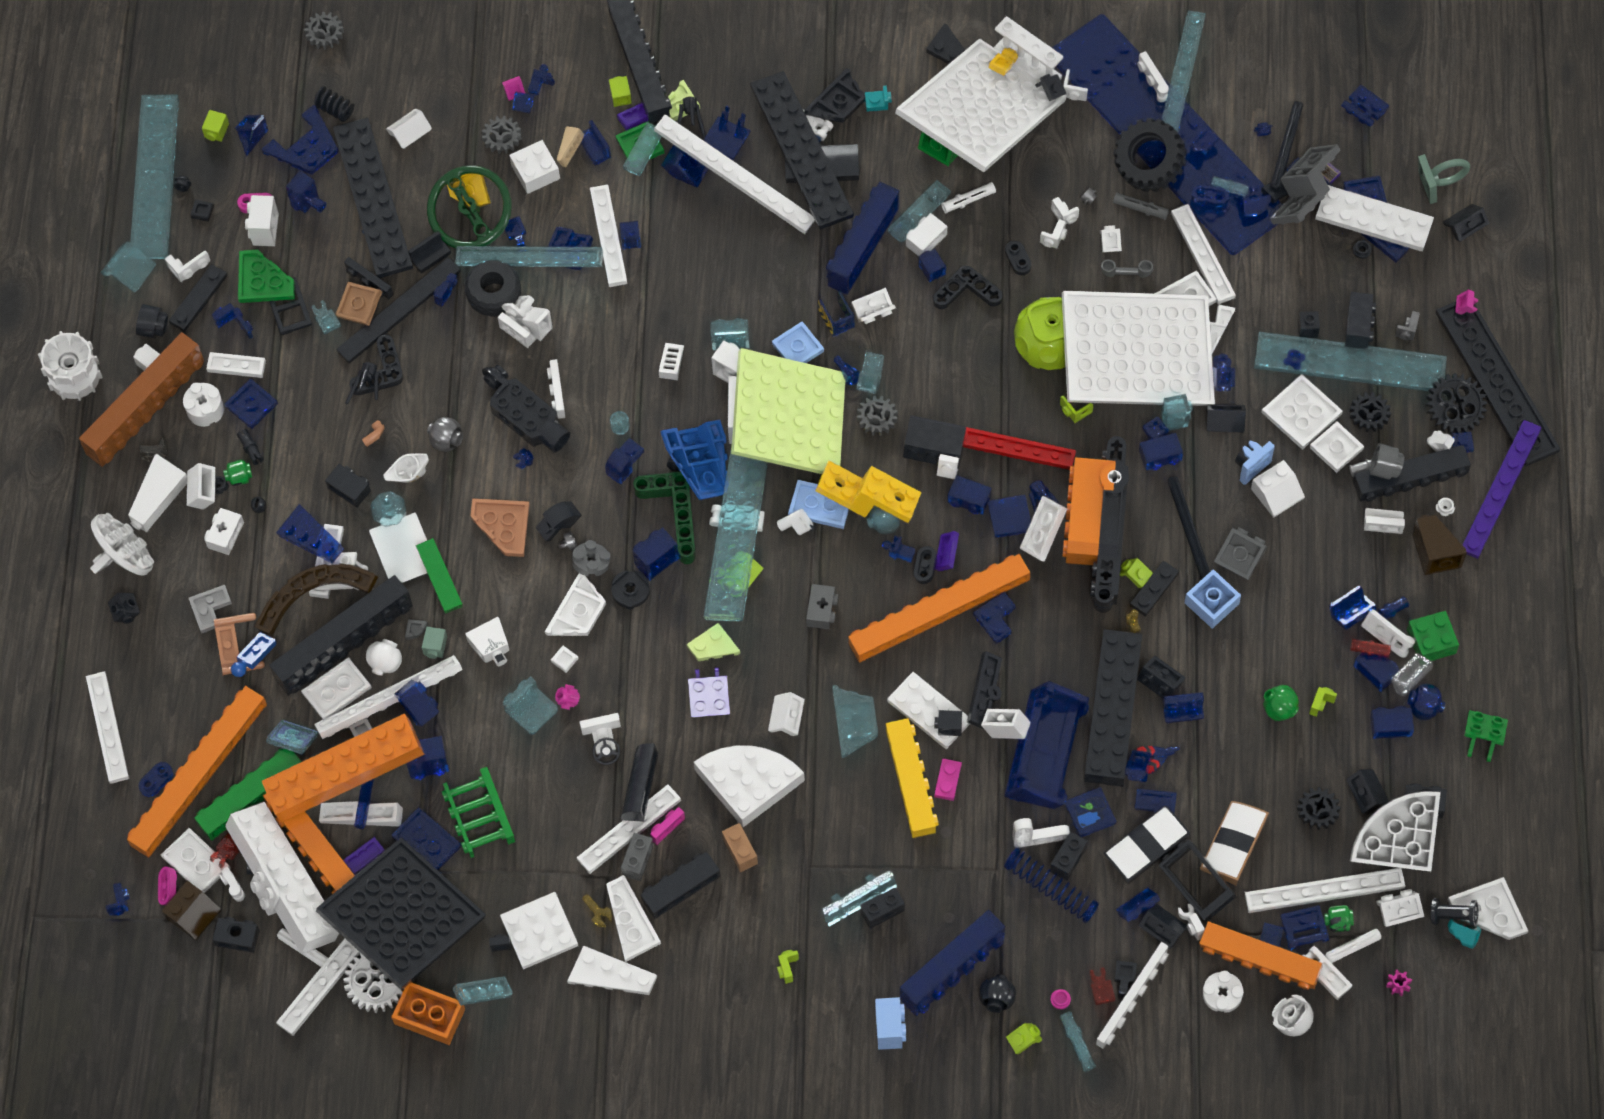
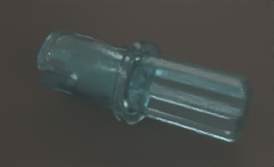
M1214 176L1211 183V188L1227 191V194L1231 192L1246 196L1249 191L1248 185L1233 182V179L1229 181Z

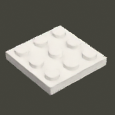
M1302 374L1262 409V414L1302 450L1341 416L1343 412Z
M555 892L500 915L523 969L578 946Z

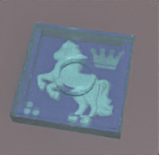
M281 720L267 736L266 743L303 754L317 738L318 731Z

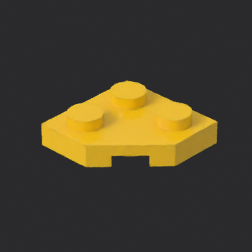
M465 174L461 176L469 197L473 198L480 207L491 204L483 176L478 174ZM460 181L455 182L453 188H457L460 185ZM448 187L450 197L458 200L455 193Z

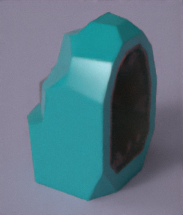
M1451 919L1448 923L1449 932L1455 936L1458 942L1472 949L1476 946L1481 933L1480 927L1471 926L1470 922L1465 920Z

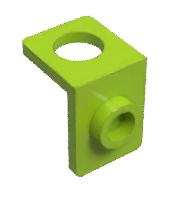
M1061 396L1060 405L1062 406V411L1074 423L1093 412L1092 403L1075 411L1071 404L1067 402V399Z

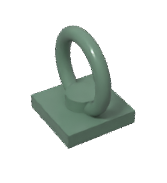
M1425 154L1418 156V173L1430 204L1437 202V186L1453 184L1464 178L1470 171V163L1464 159L1448 160L1430 169ZM1455 166L1463 167L1455 175L1439 179L1438 173Z

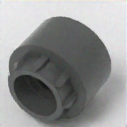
M1379 443L1371 461L1370 475L1390 480L1391 477H1399L1405 456L1399 453L1398 448Z

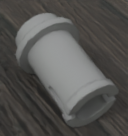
M1365 459L1364 462L1349 465L1352 477L1356 473L1370 470L1372 459Z

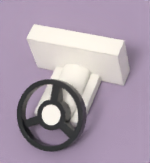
M618 713L580 721L582 735L591 733L593 735V756L595 760L603 765L614 763L619 758L620 747L613 739L611 729L621 727ZM611 754L616 755V757L609 762H603L599 760L602 756L608 757Z

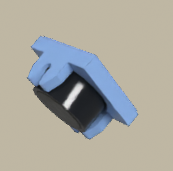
M1249 441L1248 445L1243 447L1235 459V463L1242 469L1239 480L1242 484L1246 485L1271 463L1274 444L1269 441L1261 447L1257 442Z

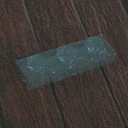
M646 123L623 165V170L638 176L641 175L662 137L654 131L656 125Z
M505 976L455 984L452 988L460 1006L508 998L513 994Z

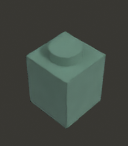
M426 627L422 650L423 654L428 658H443L447 641L445 629Z

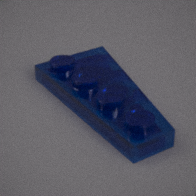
M300 504L276 532L282 539L332 564L344 550L342 545Z

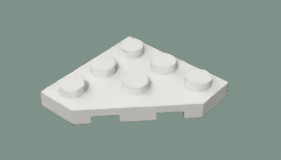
M1504 877L1448 897L1450 905L1470 906L1472 900H1477L1479 907L1477 926L1508 940L1528 933V929ZM1463 910L1464 915H1469L1467 910Z

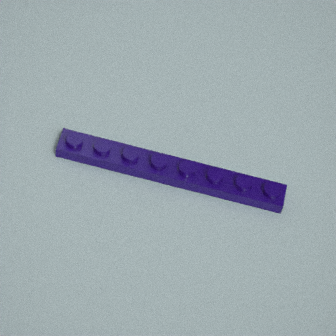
M1523 420L1463 543L1467 555L1476 559L1479 558L1541 431L1540 426Z

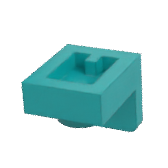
M883 86V91L865 92L867 112L888 110V103H892L891 92H887V86Z

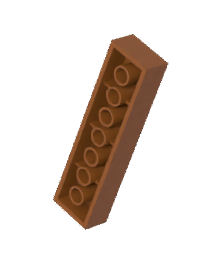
M181 332L79 437L85 454L101 467L109 463L116 452L123 449L127 441L139 432L143 424L148 423L152 415L164 406L169 397L174 396L178 388L190 379L195 370H199L202 367L204 359L199 345Z

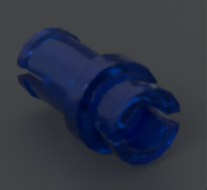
M1402 596L1392 603L1384 604L1383 608L1378 609V613L1380 615L1383 614L1382 617L1385 619L1393 618L1396 613L1408 608L1409 602L1403 603L1407 599Z

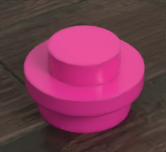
M1058 989L1051 995V1004L1057 1009H1065L1071 1002L1070 994L1066 990Z

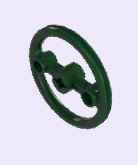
M475 165L457 167L444 174L433 186L427 202L428 221L434 233L439 231L444 243L461 250L483 248L495 241L507 227L512 210L510 193L503 180L491 170ZM478 174L490 179L498 187L502 195L503 211L500 221L494 230L491 231L479 215L480 206L473 198L469 197L465 190V183L461 179L462 175ZM460 181V185L457 188H453V184ZM445 185H448L457 196L459 211L471 221L477 240L465 242L453 239L439 226L436 218V202ZM467 203H468L469 205H471V206H470L471 212L468 211V207H467L468 205H467ZM486 227L485 232L479 234L480 228Z

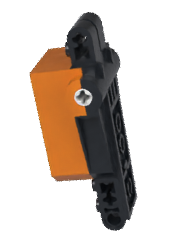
M1119 436L1110 438L1107 443V450L1102 452V460L1075 457L1074 466H1070L1069 483L1073 484L1069 485L1067 501L1071 503H1067L1066 520H1069V522L1065 523L1064 538L1068 540H1064L1063 557H1066V563L1093 565L1092 578H1095V580H1092L1090 596L1094 597L1095 609L1101 613H1106L1110 611L1112 605H1117L1125 505L1129 481V467L1125 465L1126 442ZM1114 451H1117V457H1114ZM1104 573H1108L1106 581L1104 580Z

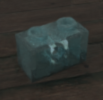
M1186 394L1163 399L1161 415L1166 431L1188 427L1189 420L1191 419L1190 411H1193L1191 400H1187Z

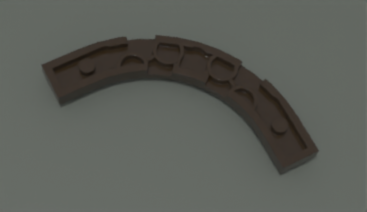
M339 563V565L323 564L306 569L287 581L288 583L279 592L276 591L272 595L254 627L273 636L285 612L306 592L324 585L343 584L370 593L378 576L362 568Z

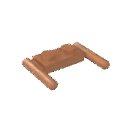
M255 613L214 619L223 675L232 674L231 666L237 662V656L239 655L234 624L256 620ZM260 661L253 670L264 668L265 663ZM246 667V671L252 670L249 667Z

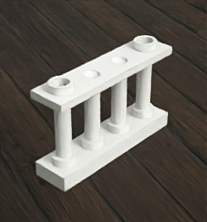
M1007 16L998 24L995 31L1004 37L994 47L996 50L1002 53L1004 48H1012L1019 54L1016 63L1039 78L1050 74V76L1058 74L1060 80L1062 79V75L1054 70L1055 66L1063 59L1061 54Z

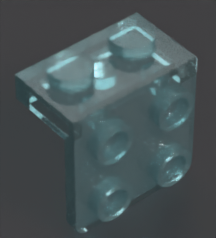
M530 676L527 680L519 683L518 689L513 693H509L504 698L503 706L509 716L529 734L533 735L558 712V707L537 688L536 681Z

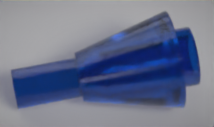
M840 356L834 358L833 361L840 368L846 384H857L861 379V371L845 363Z

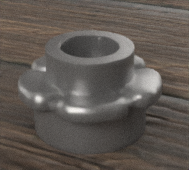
M1089 187L1080 198L1084 201L1083 204L1087 202L1089 204L1092 203L1097 197L1094 194L1096 190H1092Z

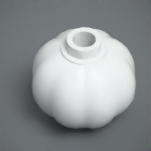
M383 639L382 642L376 641L368 647L366 660L372 668V673L383 676V673L395 672L400 667L402 655L399 649L396 648V643Z

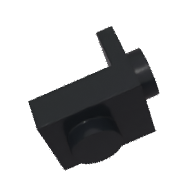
M1047 74L1039 78L1040 82L1035 84L1036 88L1043 87L1049 102L1067 94L1058 74L1053 76Z

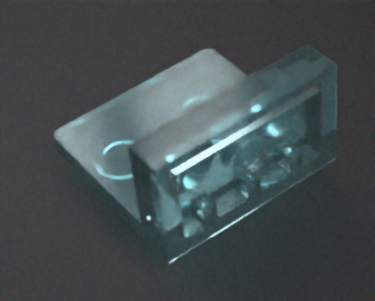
M127 241L118 248L100 273L105 277L109 275L114 276L131 291L136 292L154 269L156 263Z

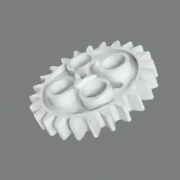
M361 953L360 959L353 957L355 964H348L351 970H345V974L348 977L343 979L344 983L348 984L344 986L345 991H350L347 993L348 998H353L352 1003H358L359 1009L366 1006L367 1012L370 1011L371 1007H373L375 1013H377L378 1007H381L383 1012H385V1006L387 1005L392 1009V1002H399L398 996L401 997L402 990L393 982L386 983L387 977L379 969L373 970V964ZM361 977H366L367 981L365 983H357ZM374 978H376L377 980L380 979V981H379V982H377V981H374V982H373V979H374ZM374 991H381L378 997L371 996Z

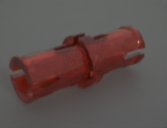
M1352 638L1350 651L1367 653L1368 656L1373 654L1389 657L1391 645L1374 643L1373 640L1368 642Z

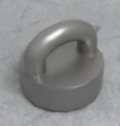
M569 531L563 534L565 540H562L558 547H568L570 551H573L577 547V543L572 532Z

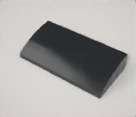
M858 144L821 146L838 181L859 180ZM785 159L786 183H797Z

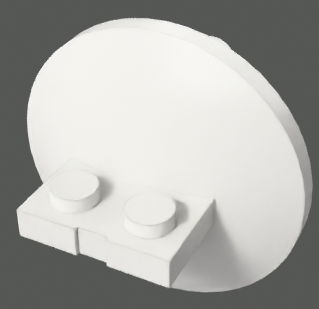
M109 513L98 514L92 519V531L104 553L99 554L93 560L95 564L90 569L95 574L108 567L113 561L122 568L137 575H147L152 570L154 560L146 549L147 544L142 538L137 537L133 533L134 530L129 524H122Z

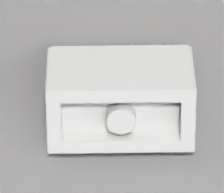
M418 109L412 110L386 128L389 135L396 138L401 148L407 147L432 129L422 111Z
M1366 508L1364 530L1402 534L1405 525V519H1403L1404 512Z
M792 692L776 695L774 697L768 731H783L791 736L798 735L804 699Z

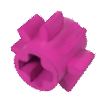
M567 684L565 688H559L555 695L557 704L561 705V708L568 710L570 707L576 706L580 699L578 690L574 689V686Z
M1396 970L1394 976L1388 975V980L1391 982H1388L1386 987H1391L1392 995L1399 993L1402 996L1404 990L1410 991V986L1407 984H1410L1412 979L1407 978V972L1399 973Z

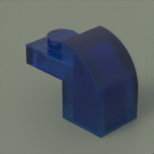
M629 438L619 449L616 448L610 455L605 466L606 474L621 485L633 472L632 464L644 453V448Z

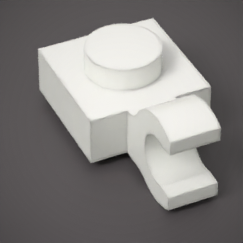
M1188 904V913H1184L1181 908H1178L1180 918L1188 921L1187 928L1189 933L1194 935L1197 941L1200 940L1205 929L1197 914L1194 913L1193 906Z

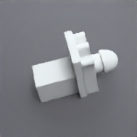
M1434 431L1432 436L1427 438V444L1436 452L1450 449L1454 442V439L1449 434H1443L1441 431Z

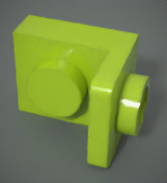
M1319 687L1309 714L1317 717L1318 711L1323 712L1326 701L1330 703L1335 702L1337 693L1330 688Z

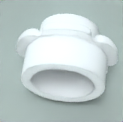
M1442 498L1438 501L1436 510L1442 516H1448L1455 510L1454 503L1449 498Z

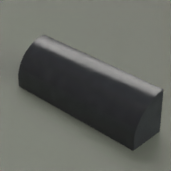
M646 743L636 747L621 820L644 822L658 758L655 744Z

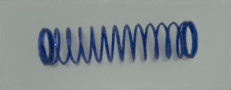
M1015 848L1006 860L1004 868H1006L1007 870L1013 869V875H1016L1020 872V879L1026 877L1027 884L1033 881L1032 888H1036L1037 886H1039V892H1043L1045 890L1046 897L1052 894L1051 900L1055 901L1058 899V905H1062L1063 903H1065L1064 910H1067L1071 907V914H1074L1078 911L1077 918L1079 919L1083 917L1082 922L1087 923L1091 919V917L1094 915L1095 911L1099 906V902H1097L1096 900H1093L1089 908L1080 917H1078L1080 910L1089 898V895H1087L1082 904L1074 912H1072L1076 901L1081 896L1083 891H1080L1074 902L1066 908V904L1070 896L1075 891L1076 886L1072 889L1068 897L1062 903L1059 904L1060 899L1064 891L1069 886L1070 882H1068L1062 890V892L1055 899H1053L1055 891L1063 881V878H1061L1056 887L1048 895H1046L1048 888L1057 876V873L1054 874L1048 885L1040 891L1041 885L1044 879L1051 871V869H1048L1043 879L1036 886H1034V882L1038 874L1044 868V864L1040 867L1036 875L1029 882H1027L1028 877L1033 868L1038 863V860L1034 862V864L1027 872V874L1021 877L1023 869L1028 864L1032 856H1029L1026 862L1024 863L1023 867L1015 873L1017 864L1025 854L1024 851L1018 858L1021 852V848Z

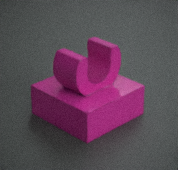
M519 76L502 82L509 101L526 95Z
M1468 289L1457 295L1456 313L1462 315L1466 312L1474 313L1477 311L1473 304L1477 303L1478 299L1474 297L1473 291Z

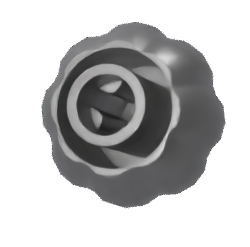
M441 417L434 424L431 423L428 426L427 434H429V441L439 451H452L463 440L461 426L455 419Z

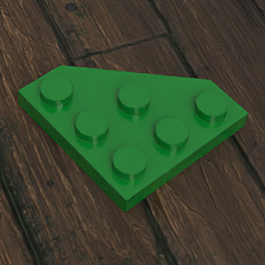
M259 250L239 251V303L295 299L294 279L289 275L287 276L276 264L264 257Z

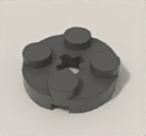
M588 540L574 549L572 565L578 573L584 576H589V574L600 576L608 570L611 554L603 546L596 544L595 541Z

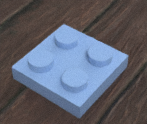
M800 322L772 340V345L783 358L807 363L824 352L823 346L803 322Z

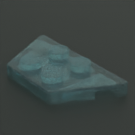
M833 685L832 690L841 757L845 758L878 737L873 697L859 695L857 692L840 689L839 686Z

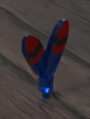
M1142 746L1136 751L1141 756L1154 757L1146 766L1145 771L1149 775L1156 772L1167 757L1175 754V751L1179 750L1180 747L1171 746L1165 749L1154 746Z

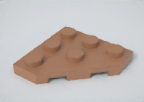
M472 499L471 519L505 556L524 557L530 503L526 501Z

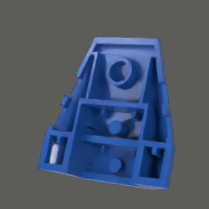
M720 420L705 422L691 429L678 431L677 428L660 431L666 450L699 500L730 493L729 473L726 470L725 463L728 459L724 449L726 436Z

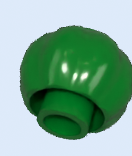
M1275 686L1268 689L1264 694V710L1274 721L1287 720L1297 713L1299 699L1294 689L1290 686Z

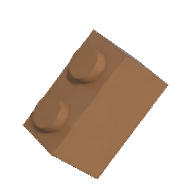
M740 823L722 831L723 841L740 872L758 864L757 855Z

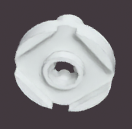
M1228 971L1212 974L1207 978L1203 987L1204 1002L1214 1011H1233L1241 1003L1244 993L1240 980ZM1219 988L1227 989V996H1219Z

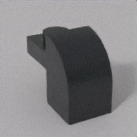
M571 501L560 502L542 514L544 518L535 528L545 541H551L562 528H571L582 515Z

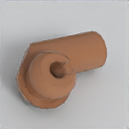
M379 420L372 424L374 431L362 439L367 447L377 441L385 429L384 424L382 425Z

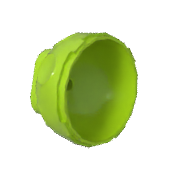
M1061 297L1040 298L1023 309L1018 316L1014 329L1015 346L1022 358L1029 365L1037 369L1055 370L1066 367Z

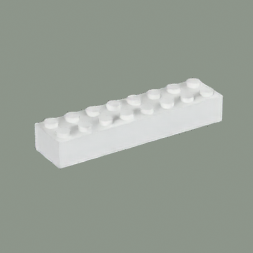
M263 802L230 814L225 826L253 874H255L258 865H265L280 892V898L274 909L300 953L303 954L334 942L339 933L316 912V908L324 900L266 803Z

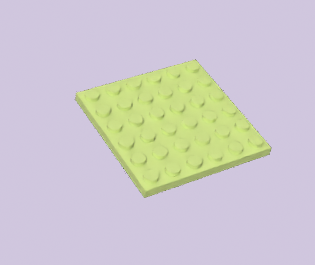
M741 348L738 351L731 454L819 474L823 473L828 461L840 466L846 373Z

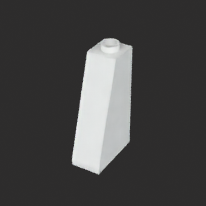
M156 454L128 514L131 520L130 524L137 530L142 529L147 532L186 486V473Z

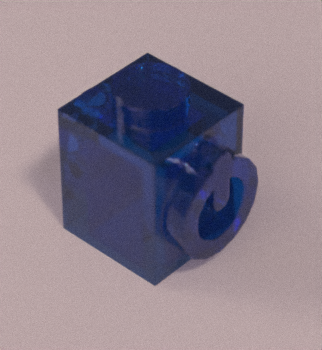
M1217 363V366H1212L1215 391H1231V387H1235V368L1229 366V363Z

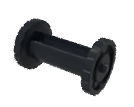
M1433 898L1431 904V922L1433 925H1438L1440 919L1469 920L1471 926H1477L1479 916L1477 900H1472L1470 906L1444 905L1440 904L1439 898ZM1463 910H1467L1469 915H1464Z

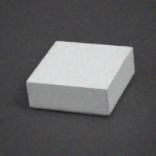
M562 646L553 656L551 662L567 673L578 660V656Z

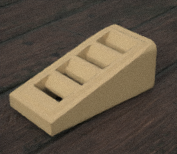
M567 126L557 157V161L562 167H567L584 137V133L579 128Z

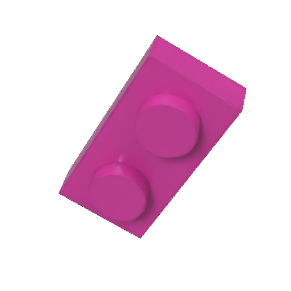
M942 759L935 790L936 798L954 801L962 762Z
M679 807L675 811L671 810L661 824L658 823L652 828L650 835L656 845L685 820V814Z

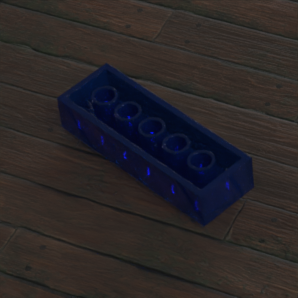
M879 182L877 187L874 186L872 188L868 202L865 201L863 203L862 212L854 218L853 227L851 230H847L843 244L838 245L834 259H830L826 266V278H828L829 287L846 295L849 294L899 210L898 189Z
M987 910L900 986V1000L915 1016L919 1013H925L930 1008L929 1004L934 1000H940L945 995V990L949 987H955L959 983L961 976L971 973L978 961L983 962L990 955L989 952L993 948L998 949L1004 943L1005 926L990 910Z

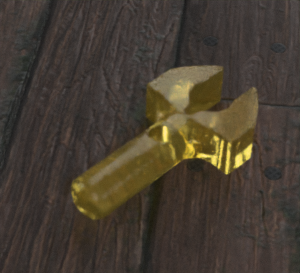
M1132 610L1130 614L1126 615V621L1128 625L1130 624V631L1132 633L1141 631L1137 621V610Z
M588 894L583 896L582 900L595 914L592 921L596 926L606 927L605 923L600 920V914L606 916L612 922V913L608 907L602 909Z

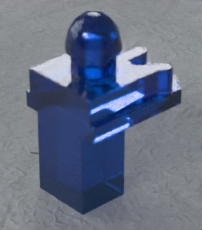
M542 64L539 68L540 70L534 69L528 88L530 94L539 95L542 83L551 86L555 84L551 73H548V66L546 64Z
M894 536L892 543L887 540L882 543V547L885 550H889V557L895 560L900 558L912 562L915 548L903 545L901 536Z

